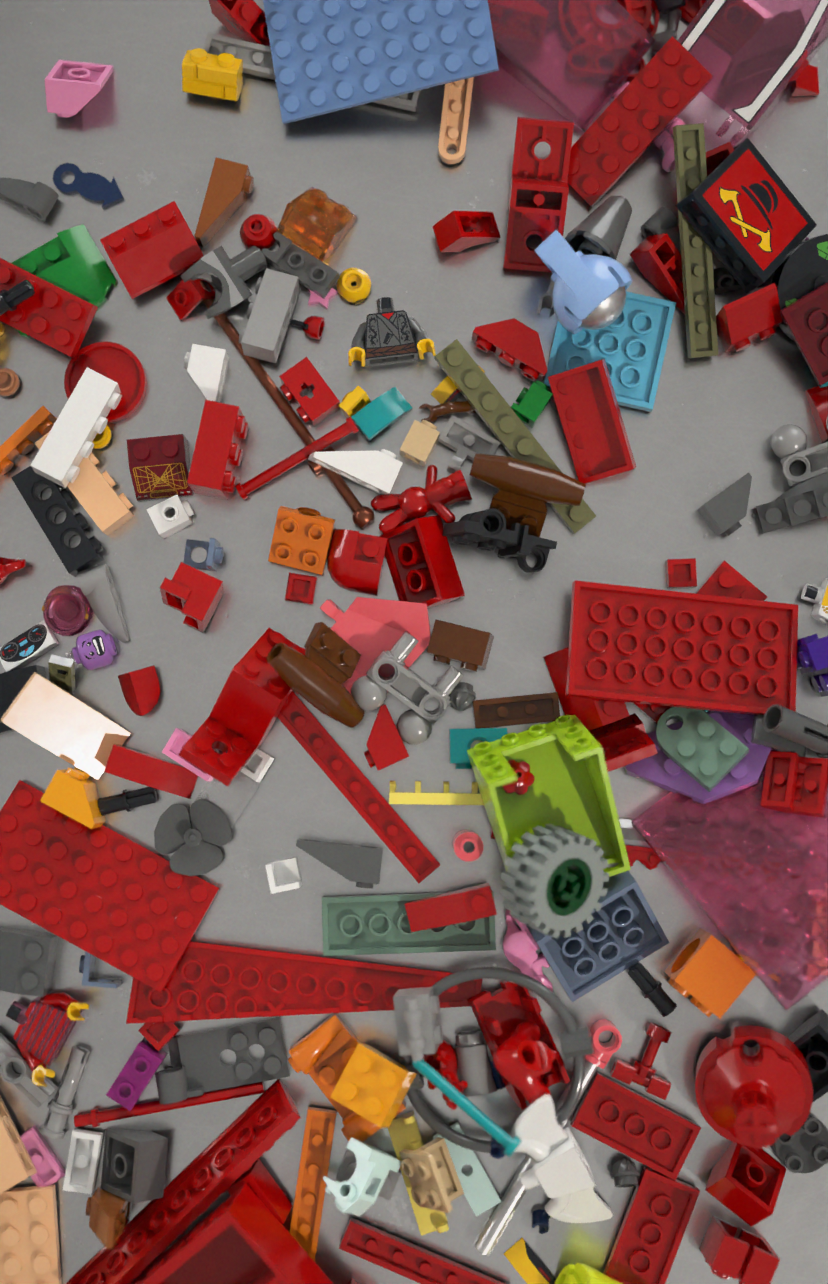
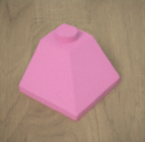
M58 60L44 79L47 113H56L59 117L76 115L101 91L113 72V65Z

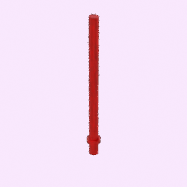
M264 1082L204 1092L203 1095L190 1097L171 1104H160L159 1100L135 1104L131 1111L125 1107L99 1111L98 1108L91 1109L90 1113L75 1115L74 1125L75 1127L87 1125L98 1127L103 1122L265 1093Z

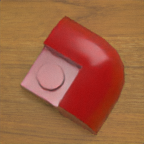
M334 529L327 557V569L331 578L341 588L378 596L387 538L362 534L359 531Z

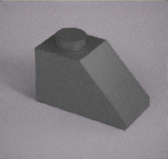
M750 473L744 475L698 509L717 536L723 532L729 536L742 526L739 521L747 514L752 481Z

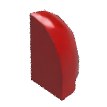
M155 666L119 675L121 689L130 709L138 716L151 712L157 704L160 695L159 679Z

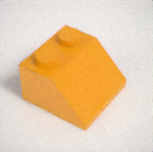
M68 767V769L57 770L40 801L91 829L101 827L106 823L105 816H102L99 810L98 799L100 797L96 783L88 779L90 775L77 767L74 769Z

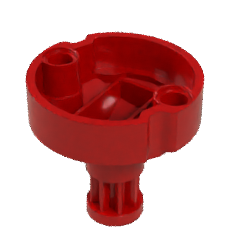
M747 1025L734 1027L731 1031V1036L725 1039L714 1037L699 1056L695 1071L697 1104L707 1123L724 1138L750 1148H767L773 1145L775 1140L782 1134L792 1136L807 1120L813 1101L810 1071L798 1047L781 1033L761 1026ZM755 1040L758 1044L755 1047H747L744 1045V1042Z

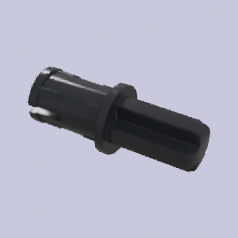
M28 280L22 281L8 291H0V316L9 310L15 311L17 305L35 294V288Z
M152 787L129 792L126 789L121 794L99 798L98 806L102 816L122 810L130 812L132 808L155 803L157 801V794Z
M641 963L634 964L629 969L628 975L644 992L642 996L649 998L663 1017L669 1015L675 1010L677 1004L661 988L662 983L660 981L656 982Z

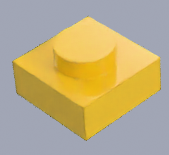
M357 386L353 391L348 392L344 396L339 407L345 417L349 418L368 405L371 400L367 393L360 386Z

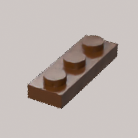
M558 692L473 700L475 728L556 721L560 717Z

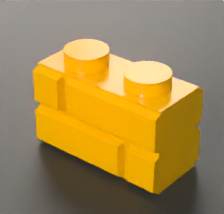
M201 48L187 50L182 61V91L237 101L243 85V60L235 58L230 53L215 55L209 54Z

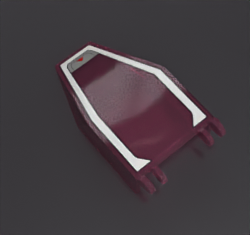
M707 0L677 40L713 75V79L701 92L730 114L718 129L716 135L719 137L725 135L735 119L743 125L731 138L733 148L751 131H756L827 41L828 0Z

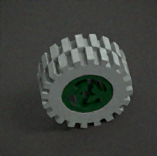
M545 824V828L541 826L533 828L534 835L528 832L522 835V845L518 843L513 845L511 848L515 852L513 858L506 857L504 862L505 865L509 866L508 871L501 872L500 880L506 882V886L501 887L500 891L502 896L508 898L503 904L506 909L511 911L509 914L513 918L553 938H559L560 935L565 938L571 936V930L576 933L583 930L581 923L589 924L594 919L591 915L593 910L599 912L602 904L598 903L600 896L606 897L607 889L603 887V882L609 881V873L604 872L603 869L608 867L607 859L601 857L604 854L602 848L596 846L597 843L592 839L558 825Z

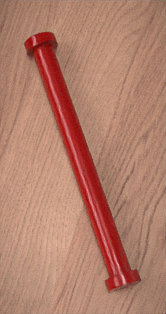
M352 417L347 418L346 423L244 484L240 482L235 485L242 499L245 500L252 491L308 459L310 454L323 450L351 432L357 433L359 429Z

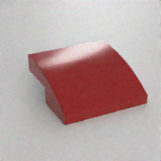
M635 713L624 719L589 731L602 746L608 772L658 754L655 743L647 735L643 722Z
M770 751L766 762L761 807L785 813L824 818L828 788V759L799 757L796 752Z

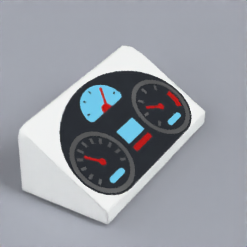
M43 620L1 646L0 661L6 672L20 669L59 645V642L46 621Z

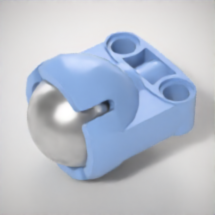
M557 230L534 250L553 273L550 278L554 282L552 293L553 309L558 321L567 331L577 334L583 328L591 330L601 329L612 324L620 316L626 302V289L630 287L633 281L629 271L622 263L608 256L597 254L584 255L581 251L575 253L573 248Z

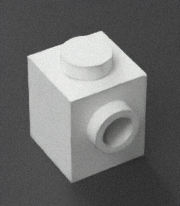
M178 495L146 509L158 534L163 539L194 524L190 517L194 515V512L188 500L182 501Z

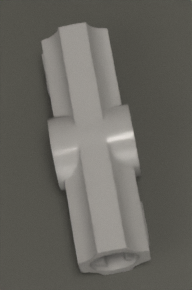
M0 1033V1075L2 1079L8 1084H14L39 1108L58 1087L47 1076H44V1082L47 1084L46 1087L35 1085L32 1082V1071L20 1051ZM13 1061L18 1062L22 1066V1074H17L12 1070L11 1065Z

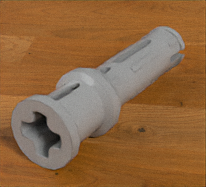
M72 1046L55 1098L51 1099L47 1105L49 1111L44 1125H41L39 1128L41 1134L54 1139L64 1138L65 1132L63 1129L68 1115H71L74 1110L72 1101L90 1054L89 1050Z

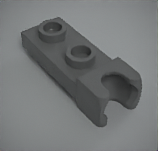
M275 232L274 238L277 240L279 249L277 251H270L266 248L262 249L266 263L278 271L298 276L300 284L324 299L339 279V273L295 245L292 240L279 232Z

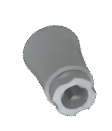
M482 1031L455 1035L459 1081H466L468 1083L467 1088L463 1091V1095L469 1097L496 1092L497 1087L489 1062L487 1043H484Z

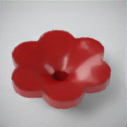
M509 760L507 762L515 774L520 775V778L517 777V781L502 785V788L508 794L515 792L517 795H524L528 790V786L534 783V775L530 772L528 763L524 761L518 763L515 760Z

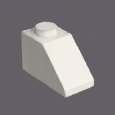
M192 344L191 352H187L185 355L184 368L187 369L191 379L206 400L220 402L229 356L225 349Z

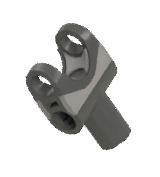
M220 246L203 256L180 277L184 283L191 279L192 281L204 279L213 286L215 291L214 302L204 312L207 319H210L230 310L252 296L244 281L265 269L267 263L264 254L256 246H251L232 259L229 258L223 247Z

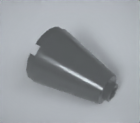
M610 196L569 232L565 240L575 253L581 251L584 255L597 254L616 260L632 214L629 201L622 196Z

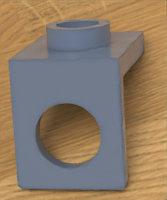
M210 538L209 542L187 539L183 563L195 569L217 571V565L221 564L223 559V547H220L217 539ZM196 547H203L207 552L206 559L201 563H196L191 558V552Z
M85 951V955L81 956L79 963V972L83 973L82 986L118 988L122 985V980L94 977L96 957Z

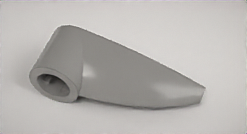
M102 564L77 572L81 591L86 596L99 621L121 642L129 641L124 616L108 566Z

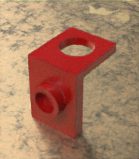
M191 279L185 283L182 280L166 297L180 320L185 319L203 300L215 298V291L209 282L205 281L210 286L211 292L201 286L200 280L205 281L204 279L193 281Z

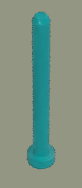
M424 1059L412 1061V1065L416 1070L505 1148L503 1153L507 1157L512 1155L522 1142L519 1137L515 1136L513 1139Z

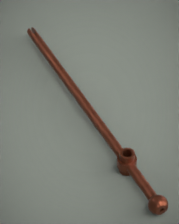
M200 280L201 286H202L205 290L208 291V289L206 288V286H205V285L203 284V282ZM214 298L203 300L208 309L214 302ZM222 313L215 316L216 321L303 443L307 446L316 441L258 359L244 355L242 345L239 343V333L226 314ZM329 446L325 450L323 449L319 452H329L335 450L331 446ZM310 460L307 461L308 466L315 475L321 472L326 473L353 511L352 519L358 527L364 528L374 521L373 511L369 507L361 505L341 475Z

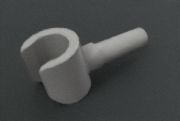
M552 280L548 292L540 297L538 307L539 313H541V309L544 307L550 308V316L554 314L552 296L554 282Z

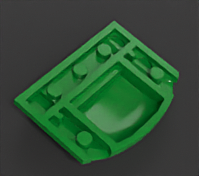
M84 224L58 232V236L12 262V264L98 308L106 300L105 295L111 284L115 287L118 282ZM18 330L22 337H28L27 334Z

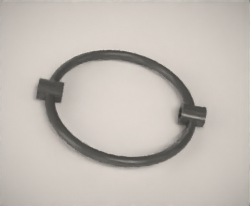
M499 967L470 968L446 976L432 985L434 996H439L449 988L470 980H505L529 989L551 1006L566 1031L559 1032L564 1058H573L571 1085L562 1106L555 1114L556 1120L561 1126L569 1117L579 1099L585 1075V1055L594 1054L593 1039L589 1027L578 1028L566 1006L550 989L530 976L514 970ZM399 1052V1063L417 1073L407 1092V1096L424 1122L443 1138L456 1145L477 1152L490 1153L491 1141L480 1140L461 1134L447 1126L432 1113L417 1090L424 1087V1076L413 1067L412 1062H410V1055L400 1056Z

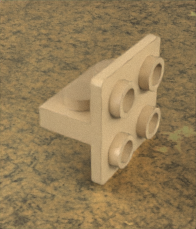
M437 1137L417 1150L403 1149L400 1151L401 1167L409 1178L412 1187L411 1195L416 1204L423 1208L445 1213L452 1211L453 1208L450 1202L463 1195L464 1191L444 1138Z

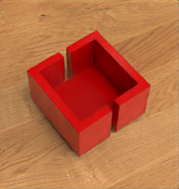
M712 1216L699 1247L705 1257V1262L711 1268V1272L725 1280H728L729 1277L735 1280L737 1278L739 1279L738 1284H770L780 1258L766 1239L741 1229L737 1239L734 1237L738 1229L737 1226Z

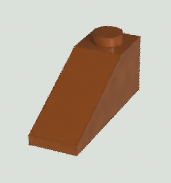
M215 158L194 235L198 246L204 247L244 203L246 193H251L254 177L251 176L248 165Z
M97 1188L92 1197H88L86 1216H90L89 1227L105 1248L113 1249L130 1220L131 1202L104 1189Z

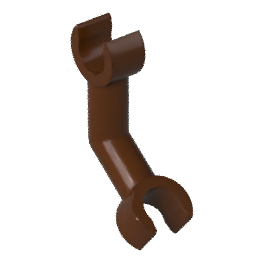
M468 401L446 402L436 406L423 404L419 407L422 410H430L429 417L422 419L430 423L435 422L438 416L449 413H477Z

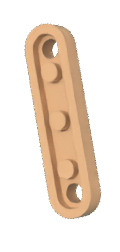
M474 77L445 84L438 155L447 164L459 163L465 156ZM449 148H454L457 152L454 154H449L447 150Z

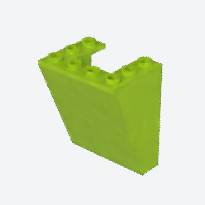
M563 715L558 717L556 721L547 724H535L529 730L520 733H508L499 740L481 742L476 744L474 748L467 750L506 872L509 866L505 865L504 862L506 857L513 858L515 854L511 850L515 843L522 845V835L526 832L534 835L533 828L537 826L545 828V824L558 825L597 843L596 846L602 848L604 854L601 857L607 859L608 864L618 863L615 867L603 869L604 872L609 873V877L631 870L602 746L576 715ZM509 760H515L518 763L522 761L528 763L530 772L534 775V783L528 786V790L524 795H517L515 792L508 794L502 788V785L517 781V777L520 778V775L515 774L507 762Z

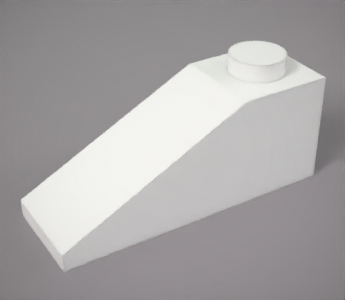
M381 449V452H314L308 457V460L381 495L390 493L403 464L396 460V454L385 449Z

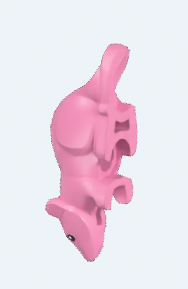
M507 909L505 912L507 931L502 943L504 955L514 966L519 968L522 974L539 981L553 992L552 983L542 972L543 966L545 968L550 967L543 953L537 955L536 951L540 948L527 926L513 918L509 914L511 911Z

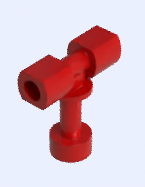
M650 1022L646 1032L650 1036V1040L642 1060H635L632 1065L616 1058L612 1065L610 1076L629 1085L631 1082L645 1087L644 1089L647 1093L665 1100L669 1093L671 1082L655 1075L657 1070L652 1067L661 1042L668 1043L672 1032Z

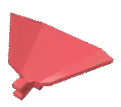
M356 597L345 612L331 599H327L320 607L323 612L336 621L330 629L361 654L352 677L342 683L350 694L354 682L358 678L367 675L366 673L374 660L380 656L383 650L391 651L405 631L419 641L404 660L405 666L408 668L429 646L431 632L427 603ZM386 663L382 664L378 669V673L382 677H389L394 672V667Z

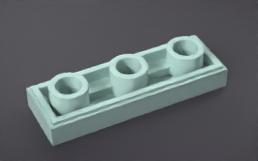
M458 1122L450 1126L455 1131L464 1134ZM436 1134V1135L433 1136V1140H434L435 1138H437V1137L443 1138V1137H442L441 1135H439V1134ZM444 1138L464 1191V1196L475 1216L477 1217L501 1203V1198L476 1153ZM466 1164L472 1166L471 1170L467 1172L463 1171L462 1167Z

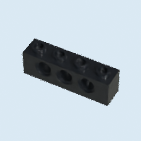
M31 466L11 477L69 574L76 577L77 572L89 569L104 560L100 553L103 551L102 545L95 536L90 537L85 528L89 527V524L81 512L76 514L71 506L75 501L66 488L62 490L58 484L35 473ZM50 487L52 490L51 496L46 500H41L40 494L42 490ZM60 511H65L66 519L64 522L56 524V514ZM76 534L80 535V544L75 548H70V538Z

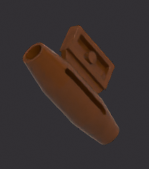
M476 453L470 471V476L499 489L493 494L489 509H497L502 512L506 519V529H511V524L519 523L521 526L527 525L529 526L528 535L540 537L547 515L546 503L580 506L586 484L555 469L507 456Z
M323 622L315 623L304 645L306 648L305 655L283 643H279L271 649L267 656V661L286 684L321 713L349 728H353L361 722L364 710L360 708L353 696L342 685V683L352 677L361 654Z

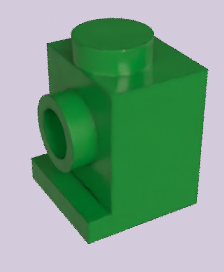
M536 380L529 389L523 388L516 399L519 405L513 403L511 408L523 423L533 428L549 403L552 393L549 392L548 386Z

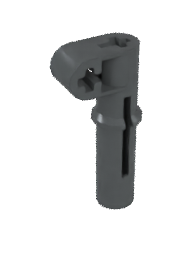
M778 704L768 708L763 717V727L766 731L816 752L817 756L828 759V742L803 732L805 730L828 740V725Z

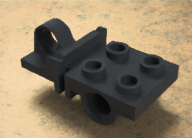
M487 509L466 514L458 522L444 524L442 535L451 537V542L456 544L468 545V542L477 543L478 549L494 551V548L499 549L497 557H516L521 570L527 573L541 571L546 565L550 549H556L557 541L528 535L529 526L527 525L521 526L519 523L511 524V529H506V519L502 512L497 509ZM530 552H533L537 558L536 565L533 568L526 562V556H529Z

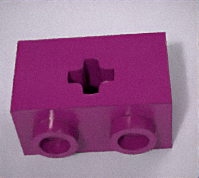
M143 1038L136 1046L106 1096L131 1111L168 1053L164 1050L157 1051L147 1039Z

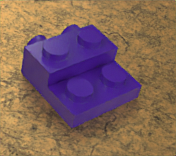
M816 633L797 640V670H800L801 674L813 673L814 676L811 678L812 684L816 692H820L822 697L828 696V636L818 638Z

